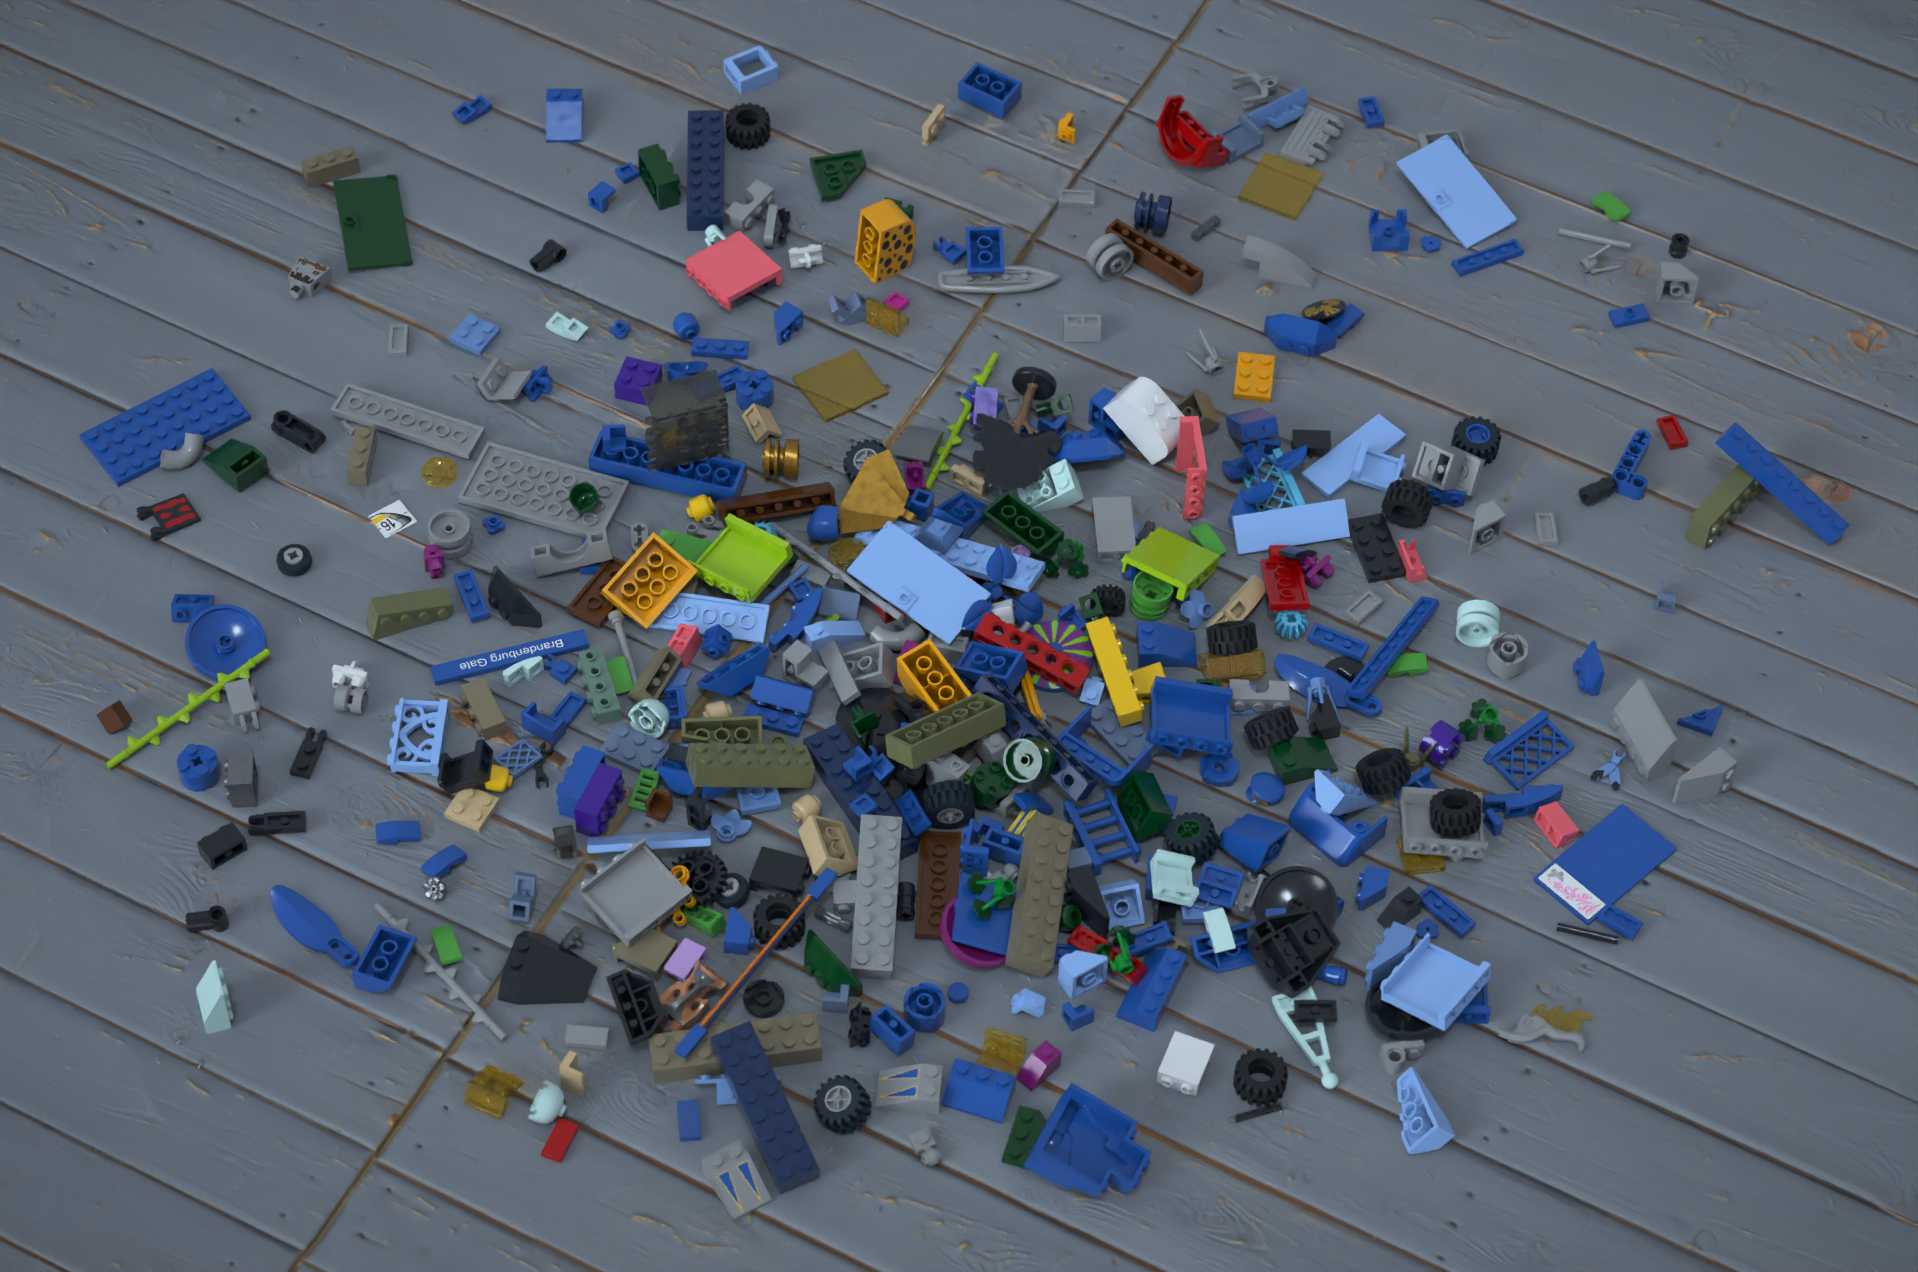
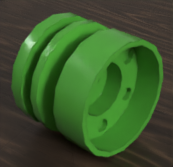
M1140 571L1135 576L1129 598V607L1132 613L1146 621L1162 619L1169 610L1174 585L1149 573Z

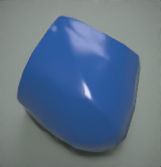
M822 505L815 509L807 525V534L810 540L822 542L838 540L840 525L837 517L840 508Z

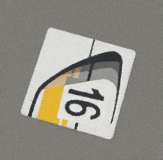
M400 500L368 516L385 538L417 522Z

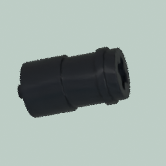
M1603 477L1595 483L1580 488L1579 496L1581 501L1586 506H1589L1605 496L1612 495L1616 491V486L1610 477Z
M899 882L896 918L899 921H910L915 915V885L911 882Z

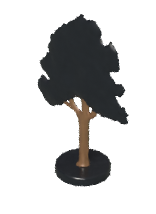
M1022 367L1015 371L1012 384L1015 390L1024 396L1019 414L1015 419L1004 422L1001 419L978 413L977 419H975L977 426H981L984 434L978 433L973 439L975 442H981L985 451L974 452L972 465L976 472L985 470V483L989 488L997 489L998 493L1023 488L1033 482H1037L1038 478L1042 476V469L1045 470L1047 467L1055 464V459L1050 455L1049 450L1057 454L1063 448L1060 437L1055 431L1042 430L1039 432L1028 423V413L1032 401L1049 399L1056 392L1057 383L1055 378L1043 369ZM1022 425L1028 430L1027 436L1020 433Z

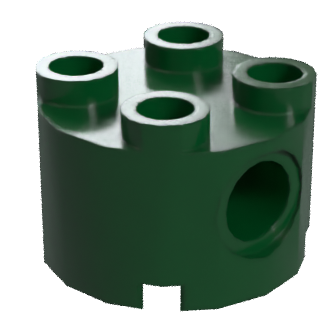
M999 761L981 764L976 768L969 783L970 788L973 789L974 803L980 807H988L987 809L1000 807V802L1008 796L1014 780L1006 773L1004 766Z

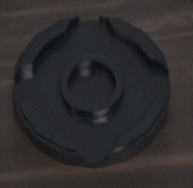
M766 979L753 981L745 989L743 1005L752 1016L757 1018L773 1017L784 1006V992L782 987L774 981L770 982L766 981Z

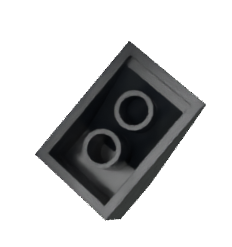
M1092 867L1068 872L1067 881H1065V903L1076 905L1081 911L1082 921L1097 935L1108 940L1106 934L1109 933L1110 916Z

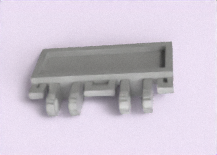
M1308 106L1305 114L1301 117L1280 151V157L1302 165L1309 164L1312 166L1316 159L1325 160L1326 154L1331 151V146L1327 144L1330 136L1339 137L1341 130L1345 128V123L1341 121L1339 116Z

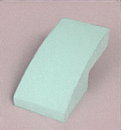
M556 312L546 323L547 329L574 341H578L588 330V327L577 319L572 318L569 320L559 312Z
M541 656L529 658L503 671L504 684L510 688L523 677L528 681L532 680L544 671L543 658Z
M1218 908L1203 912L1206 930L1210 934L1214 953L1236 948L1224 909Z

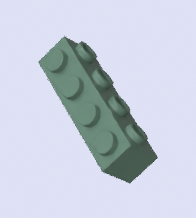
M602 648L578 652L579 660L576 661L578 673L582 672L583 675L581 676L583 688L587 687L585 692L587 702L592 703V707H590L592 718L597 719L598 726L621 721V708Z

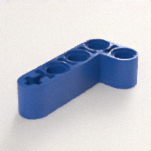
M1640 429L1634 433L1612 475V480L1616 486L1615 492L1633 500L1644 498L1648 483L1644 476L1636 473L1648 451L1651 434L1646 430Z

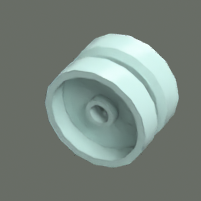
M1470 600L1462 603L1457 612V639L1470 647H1488L1491 639L1499 634V608L1486 600Z

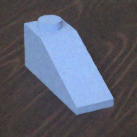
M820 621L804 627V642L813 649V655L818 654V649L833 639L837 642L838 646H842L866 638V634L859 621Z

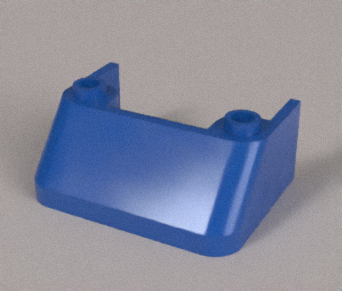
M1088 705L1057 739L1093 775L1109 785L1123 787L1133 770L1145 772L1151 765L1153 746L1149 744L1128 768H1122L1088 746L1087 742L1080 737L1091 726L1092 707Z
M1315 780L1306 787L1289 814L1288 823L1290 827L1339 867L1351 865L1385 836L1388 820L1384 816L1372 827L1364 821H1354L1347 826L1335 815H1327L1320 809L1321 805L1316 801Z

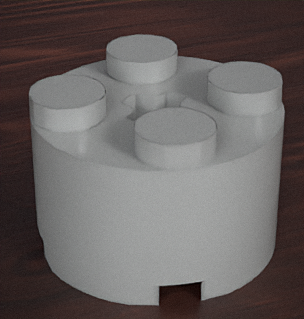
M1499 633L1491 639L1486 664L1501 679L1507 680L1510 677H1515L1525 669L1528 657V643L1518 634Z

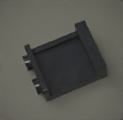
M484 739L476 741L475 751L455 758H451L446 752L442 753L437 778L439 787L450 795L490 781L493 749Z
M762 846L749 877L750 890L757 892L759 886L791 894L792 897L798 899L799 895H803L805 879H809L812 868L809 867V858Z

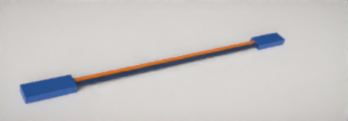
M828 867L821 873L806 891L807 897L701 1024L698 1025L696 1023L674 1049L677 1055L685 1060L707 1035V1028L810 904L822 897L837 879L838 873Z

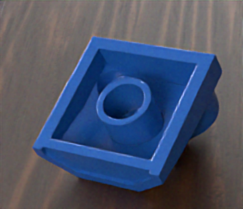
M1596 640L1591 641L1582 657L1576 658V662H1573L1574 674L1578 676V688L1590 696L1599 695L1605 673Z

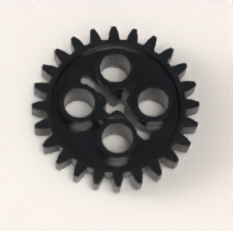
M694 850L691 856L685 853L684 859L678 857V863L672 862L673 867L685 866L690 872L687 885L692 889V896L696 899V903L693 906L696 911H698L700 905L705 909L707 902L714 904L712 899H720L718 893L725 892L722 886L728 885L726 881L729 878L727 874L728 869L717 854L713 856L711 851L705 854L704 850L697 854Z

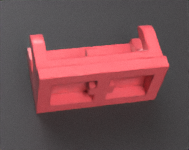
M1404 539L1399 540L1398 552L1406 570L1408 583L1427 580L1426 568L1422 565L1416 550L1415 540L1412 539L1411 544L1406 546Z
M680 623L667 645L682 658L679 663L680 667L687 669L702 643L698 627Z
M1557 801L1539 807L1533 819L1556 849L1573 841L1571 836L1577 835L1580 831Z

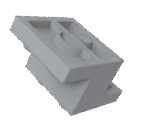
M1423 441L1412 477L1441 490L1455 489L1465 491L1466 495L1474 496L1485 460L1455 446L1440 447L1429 441Z

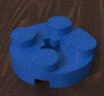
M1231 752L1229 756L1214 753L1204 755L1201 758L1199 767L1202 781L1213 786H1232L1239 776L1240 763L1238 759L1236 760ZM1221 765L1224 770H1217L1215 768Z

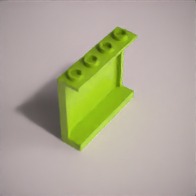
M729 513L725 518L727 527L695 563L690 560L688 562L698 570L693 577L701 578L709 585H714L723 592L736 596L740 601L752 604L793 557V551L789 542Z
M1158 527L1154 532L1151 531L1146 539H1142L1138 546H1134L1129 554L1126 553L1124 555L1121 572L1125 573L1131 566H1134L1178 587L1176 598L1184 601L1190 595V590L1197 589L1216 571L1220 555L1164 528Z

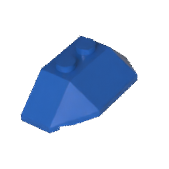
M1284 313L1266 316L1264 332L1277 349L1315 357L1336 348L1338 333L1332 331L1321 322Z
M1097 428L1090 431L1082 432L1075 430L1071 433H1066L1060 439L1063 444L1062 450L1057 454L1052 450L1049 451L1050 455L1055 459V464L1063 459H1066L1068 463H1078L1126 456L1124 447L1119 441L1105 430Z
M761 643L755 645L752 649L744 651L696 682L697 686L726 696L739 694L740 690L754 684L756 675H763L771 651L770 647Z
M659 758L657 771L670 789L681 796L690 795L696 787H693L686 764ZM703 787L702 798L709 793L710 800H714L734 787Z
M1258 920L1230 926L1236 946L1234 949L1214 953L1210 934L1207 932L1190 937L1194 957L1216 973L1255 964V961L1248 952L1247 927Z

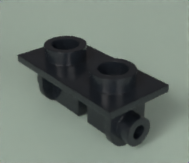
M859 1002L854 1009H851L849 1014V1020L851 1021V1027L848 1032V1039H850L849 1048H852L855 1043L859 1044L860 1047H867L870 1043V1029L863 1028V1026L870 1027L871 1011H869L868 1007H862V1002Z

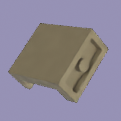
M652 929L629 948L621 940L616 942L612 953L615 962L619 963L620 960H624L648 972L650 980L657 983L665 972L664 966L678 948V941Z

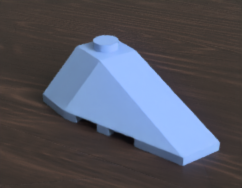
M1319 769L1315 771L1316 801L1321 805L1320 809L1327 815H1342L1377 804L1378 801L1365 793L1363 788L1350 782L1348 784L1340 777L1330 778L1332 775L1327 771Z
M1411 1066L1397 1079L1398 1101L1402 1106L1400 1121L1403 1122V1131H1401V1138L1407 1152L1412 1155L1440 1149L1455 1135L1448 1119L1415 1068Z

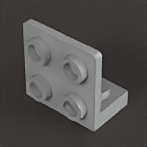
M494 358L476 385L487 400H513L519 396L522 388L528 383L532 372L530 370L509 371L500 358Z

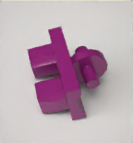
M903 462L905 482L910 495L914 494L916 488L926 491L923 462Z
M430 544L425 547L423 554L425 572L430 571L431 579L443 577L442 570L444 568L443 550H440L437 545Z
M1329 554L1318 564L1316 563L1318 561L1316 556L1305 557L1301 567L1304 572L1309 571L1304 577L1305 584L1308 583L1312 588L1316 589L1324 581L1317 574L1318 572L1327 579L1335 571V568L1329 563L1332 559Z

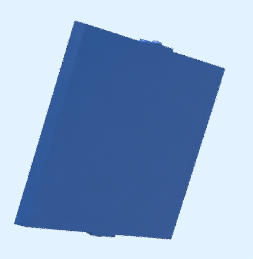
M961 871L957 900L954 905L955 915L951 939L1006 955L1014 902L1009 909H998L994 903L989 907L992 911L990 919H980L973 909L974 900L978 898L986 903L991 901L996 883L987 884L986 888L982 889V894H973L970 892L968 884L971 874Z

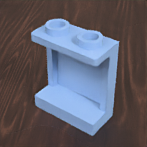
M1362 440L1356 453L1349 480L1387 492L1392 482L1398 479L1402 481L1399 475L1404 472L1406 462H1403L1405 455L1401 454L1400 458H1395L1368 449L1369 442Z

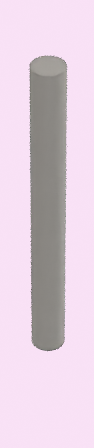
M1561 227L1559 230V235L1605 245L1610 243L1614 247L1628 250L1631 248L1630 242Z

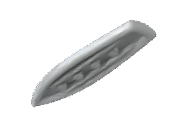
M1004 265V273L968 274L967 268L940 271L937 283L941 291L1016 293L1045 287L1060 280L1061 276L1036 267Z

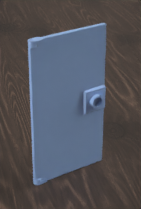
M1447 134L1396 163L1466 250L1501 230L1514 225L1518 221Z
M887 521L879 533L847 569L850 575L948 645L963 630L961 627L970 606L977 600L984 599L987 601L992 595L891 521Z

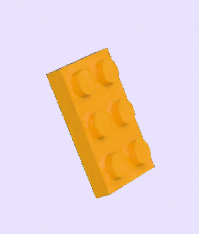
M1238 352L1233 399L1270 403L1275 364L1274 355Z

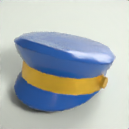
M1259 772L1253 775L1250 782L1251 785L1246 790V796L1249 801L1263 806L1277 804L1285 794V786L1281 779L1268 772Z

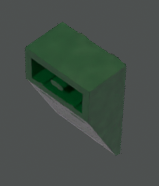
M232 438L202 459L205 464L238 492H241L269 472L265 455L254 446Z

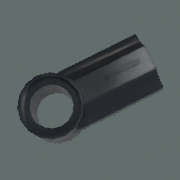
M549 239L544 244L542 250L529 260L530 265L537 273L542 272L554 261L561 262L565 258L567 250L553 239Z
M216 905L208 911L186 913V927L188 932L207 929L223 932L229 927V919L224 907Z

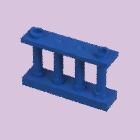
M1109 788L1105 789L1104 800L1078 808L1077 806L1074 807L1072 800L1064 802L1063 815L1067 823L1073 825L1072 833L1079 848L1086 847L1093 862L1092 870L1095 876L1101 875L1104 863L1131 855L1135 864L1139 863V855L1141 854L1140 844L1135 842L1118 808L1117 798L1111 794ZM1108 808L1111 814L1109 817L1090 823H1082L1080 819L1081 815ZM1114 823L1119 832L1097 839L1090 838L1088 835V831ZM1121 839L1125 842L1126 848L1104 855L1097 854L1096 847Z

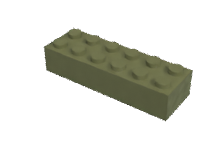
M1738 464L1691 514L1685 540L1703 551L1709 545L1712 546L1717 536L1725 532L1728 524L1736 520L1740 511L1743 512L1748 506L1749 501L1754 500L1761 488L1764 489V487Z
M979 692L885 735L887 757L911 769L920 768L921 765L927 762L934 761L944 754H949L959 747L966 746L968 743L981 739L983 736L996 732L999 728L1006 726L1004 703Z
M689 743L685 762L693 787L811 788L815 772V766L808 748L802 744Z

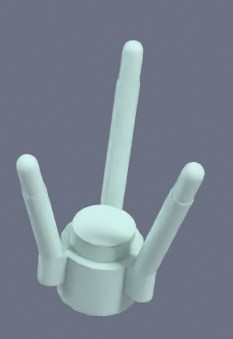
M711 225L705 230V235L707 236L705 242L708 247L712 246L711 243L715 244L726 239L725 235L716 225Z

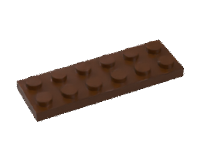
M924 831L920 833L915 938L942 939L940 933L941 915L949 902L957 897L961 832Z

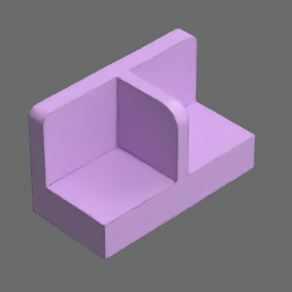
M684 938L664 966V971L678 977V981L684 982L695 969L693 966L697 960L703 964L707 960L706 947Z

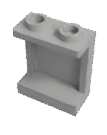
M952 752L944 754L934 761L927 762L926 783L930 786L944 780L963 782V775L970 769V765Z

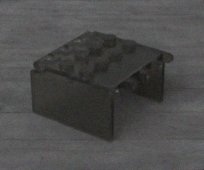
M716 370L641 387L651 415L645 418V423L647 425L652 424V427L646 429V434L644 435L647 448L650 451L647 459L654 462L648 465L650 472L721 456L723 452L729 451L728 403L725 402L727 401Z

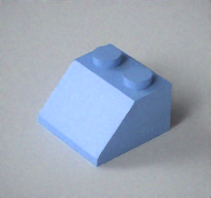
M1130 879L1099 886L1110 916L1109 931L1116 925L1129 927L1145 923L1138 882Z
M1076 950L1071 954H1065L1059 960L1058 983L1071 1000L1106 982L1108 958L1104 955Z

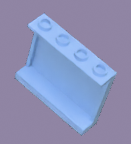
M1427 933L1423 939L1418 940L1415 948L1405 955L1401 964L1395 966L1392 974L1382 981L1380 985L1381 999L1446 1031L1491 979V964L1483 961L1478 967L1430 943V934Z

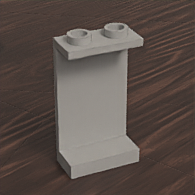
M1131 496L1092 498L1091 510L1094 513L1097 564L1122 563L1124 555L1126 553L1129 554L1133 547L1136 546Z

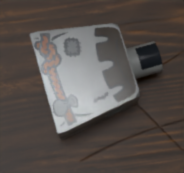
M300 255L288 276L291 288L289 294L296 299L301 294L309 297L315 296L331 282L330 268Z

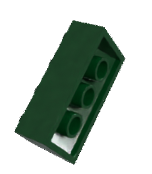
M1010 491L1003 493L981 511V514L1039 557L1053 556L1059 547L1058 543L1064 541V532Z

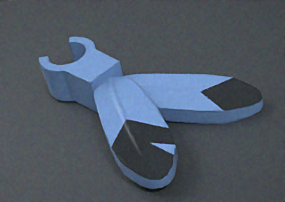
M1617 749L1613 752L1611 762L1595 770L1590 778L1591 781L1596 782L1609 775L1610 788L1614 792H1617L1620 788L1618 766L1625 758V752H1623L1621 757L1616 756Z

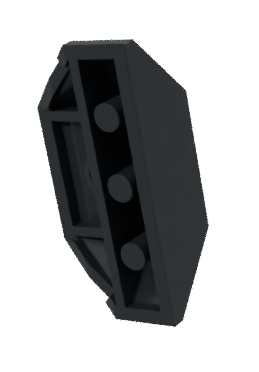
M497 565L494 566L488 587L489 604L493 608L496 607L502 619L507 620L513 626L542 627L541 614Z
M627 969L607 976L606 979L630 1045L632 1046L651 1038L666 1017L654 982Z

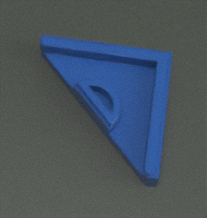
M1720 704L1719 707L1710 710L1705 709L1693 713L1692 716L1686 718H1679L1677 725L1712 736L1724 705Z

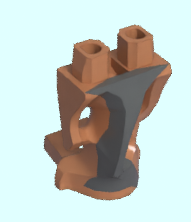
M699 960L695 962L693 966L695 969L687 980L676 982L659 997L666 1015L662 1023L664 1024L670 1016L674 1018L667 1027L672 1032L681 1031L685 1028L692 1029L710 1003L708 999H703L702 997L709 990H725L730 984L716 971L705 966ZM677 990H680V996L676 999L674 995ZM699 1002L700 1006L692 1011V1005Z

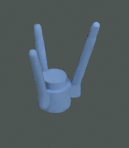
M1312 678L1310 680L1311 687L1307 688L1306 721L1310 720L1312 695L1314 694L1315 697H1319L1320 703L1323 704V696L1329 694L1335 712L1341 722L1325 678Z

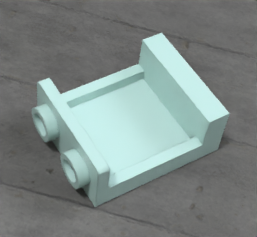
M1157 849L1150 861L1153 898L1192 907L1199 895V888L1194 887L1191 869L1195 863V857Z

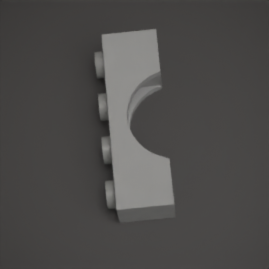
M606 530L587 534L583 545L571 551L558 550L550 543L530 547L531 559L537 577L613 559L612 547Z

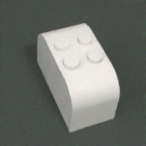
M1146 377L1135 379L1126 385L1103 408L1152 465L1164 459L1177 446L1179 417L1185 416L1151 379Z

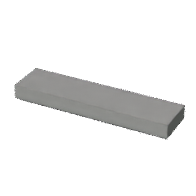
M833 639L818 649L842 703L847 705L862 695L837 642Z

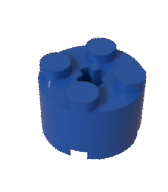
M762 369L740 373L736 381V402L738 407L742 410H747L755 403L769 409V406L774 401L772 378Z
M189 744L179 754L177 768L180 780L185 788L194 792L205 791V788H212L218 783L220 767L214 749L205 745Z
M919 983V986H912L905 993L904 1019L911 1028L917 1031L935 1032L945 1019L946 999L938 986L932 983Z

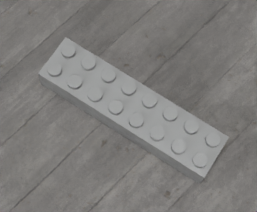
M861 814L851 972L856 978L892 980L902 817Z

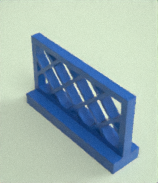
M1545 709L1490 748L1483 759L1487 765L1492 764L1517 791L1575 748L1548 719L1549 713ZM1547 726L1552 731V736L1542 735V729ZM1528 739H1538V746L1528 745ZM1542 740L1552 741V748L1541 747ZM1555 742H1562L1567 748L1565 750L1555 749ZM1514 749H1524V757L1514 756ZM1527 751H1538V759L1528 758ZM1541 752L1552 753V759L1550 761L1542 760ZM1500 759L1510 760V767H1504L1498 761ZM1513 760L1524 762V769L1513 768ZM1527 762L1538 764L1537 770H1527ZM1513 773L1523 774V781L1518 783L1513 778Z

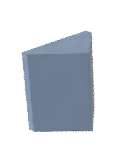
M826 584L822 587L818 616L827 618L837 614L840 616L838 619L840 621H857L864 596L852 588Z

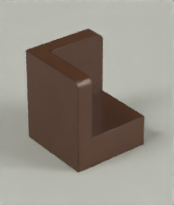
M120 700L96 714L108 734H112L132 721L131 716Z
M653 788L645 802L646 817L665 823L673 809L672 794Z

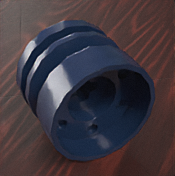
M1141 192L1134 212L1135 229H1140L1142 222H1144V230L1147 231L1150 223H1152L1153 232L1166 234L1172 207V197L1160 195L1157 202H1154V194L1150 193L1148 201H1146V192Z

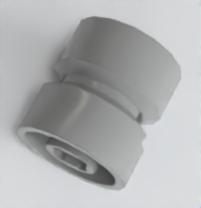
M338 685L334 696V709L343 712L349 709L351 713L364 714L368 702V690L357 687L352 690L350 686Z

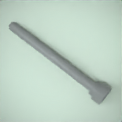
M614 610L608 614L610 624L616 629L622 653L634 686L638 676L623 628L624 614L621 610Z

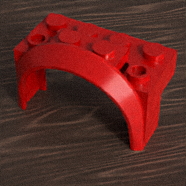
M1182 95L1167 97L1156 126L1159 130L1163 149L1169 158L1181 166L1194 165L1198 169L1224 165L1229 155L1221 146L1224 138L1220 134L1213 137L1187 110L1180 111L1185 100ZM1182 137L1185 139L1186 143L1190 144L1195 149V152L1191 151L1186 146Z

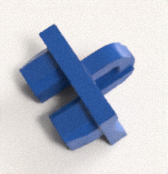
M542 365L539 370L533 369L530 380L521 390L522 394L527 395L531 402H535L542 392L549 393L553 389L551 384L553 379L547 372V366Z

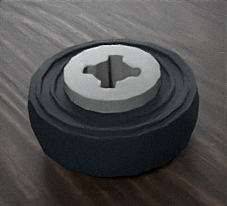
M290 544L280 549L276 561L279 570L283 574L299 576L309 570L312 557L310 551L305 546Z
M728 873L729 878L726 879L728 885L722 886L725 892L718 893L720 899L714 898L721 907L726 909L739 907L749 897V884L738 873Z

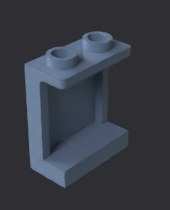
M1243 113L1239 115L1237 123L1221 132H1218L1215 128L1209 130L1213 137L1220 134L1224 138L1221 146L1229 153L1226 159L1229 164L1263 147L1264 132L1262 129L1258 128Z

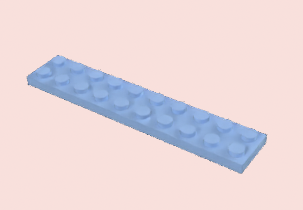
M899 520L895 522L896 526L911 537L921 528L920 526ZM881 529L857 532L854 536L855 542L868 545ZM958 537L945 553L930 549L964 574L991 582L993 580L986 572V565L996 549L994 547ZM1012 553L1017 562L1016 573L1012 578H1004L1003 582L998 584L1029 592L1044 571L1045 562Z

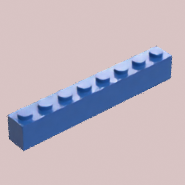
M1737 422L1726 429L1715 442L1828 545L1839 539L1850 524Z

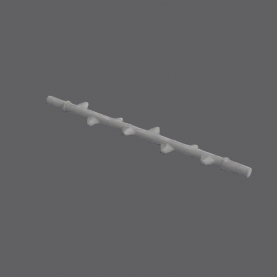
M771 522L772 527H776L777 534L782 539H786L785 541L794 545L833 573V578L843 580L898 621L904 619V615L892 607L890 603L882 600L864 587L862 582L853 579L814 551V546L804 544L787 529L785 530L777 523Z
M380 902L374 905V909L385 919L387 924H390L396 930L410 934L406 930L409 923L407 918L397 920L395 915L391 914ZM416 941L413 949L426 962L423 971L425 973L436 972L449 985L451 992L448 998L450 1000L461 998L474 1011L475 1014L472 1018L474 1024L484 1022L487 1028L491 1029L502 1042L506 1041L509 1037L507 1033L479 1005L482 996L480 994L469 995L454 980L457 969L453 967L445 970L430 955L433 949L432 944L421 945Z

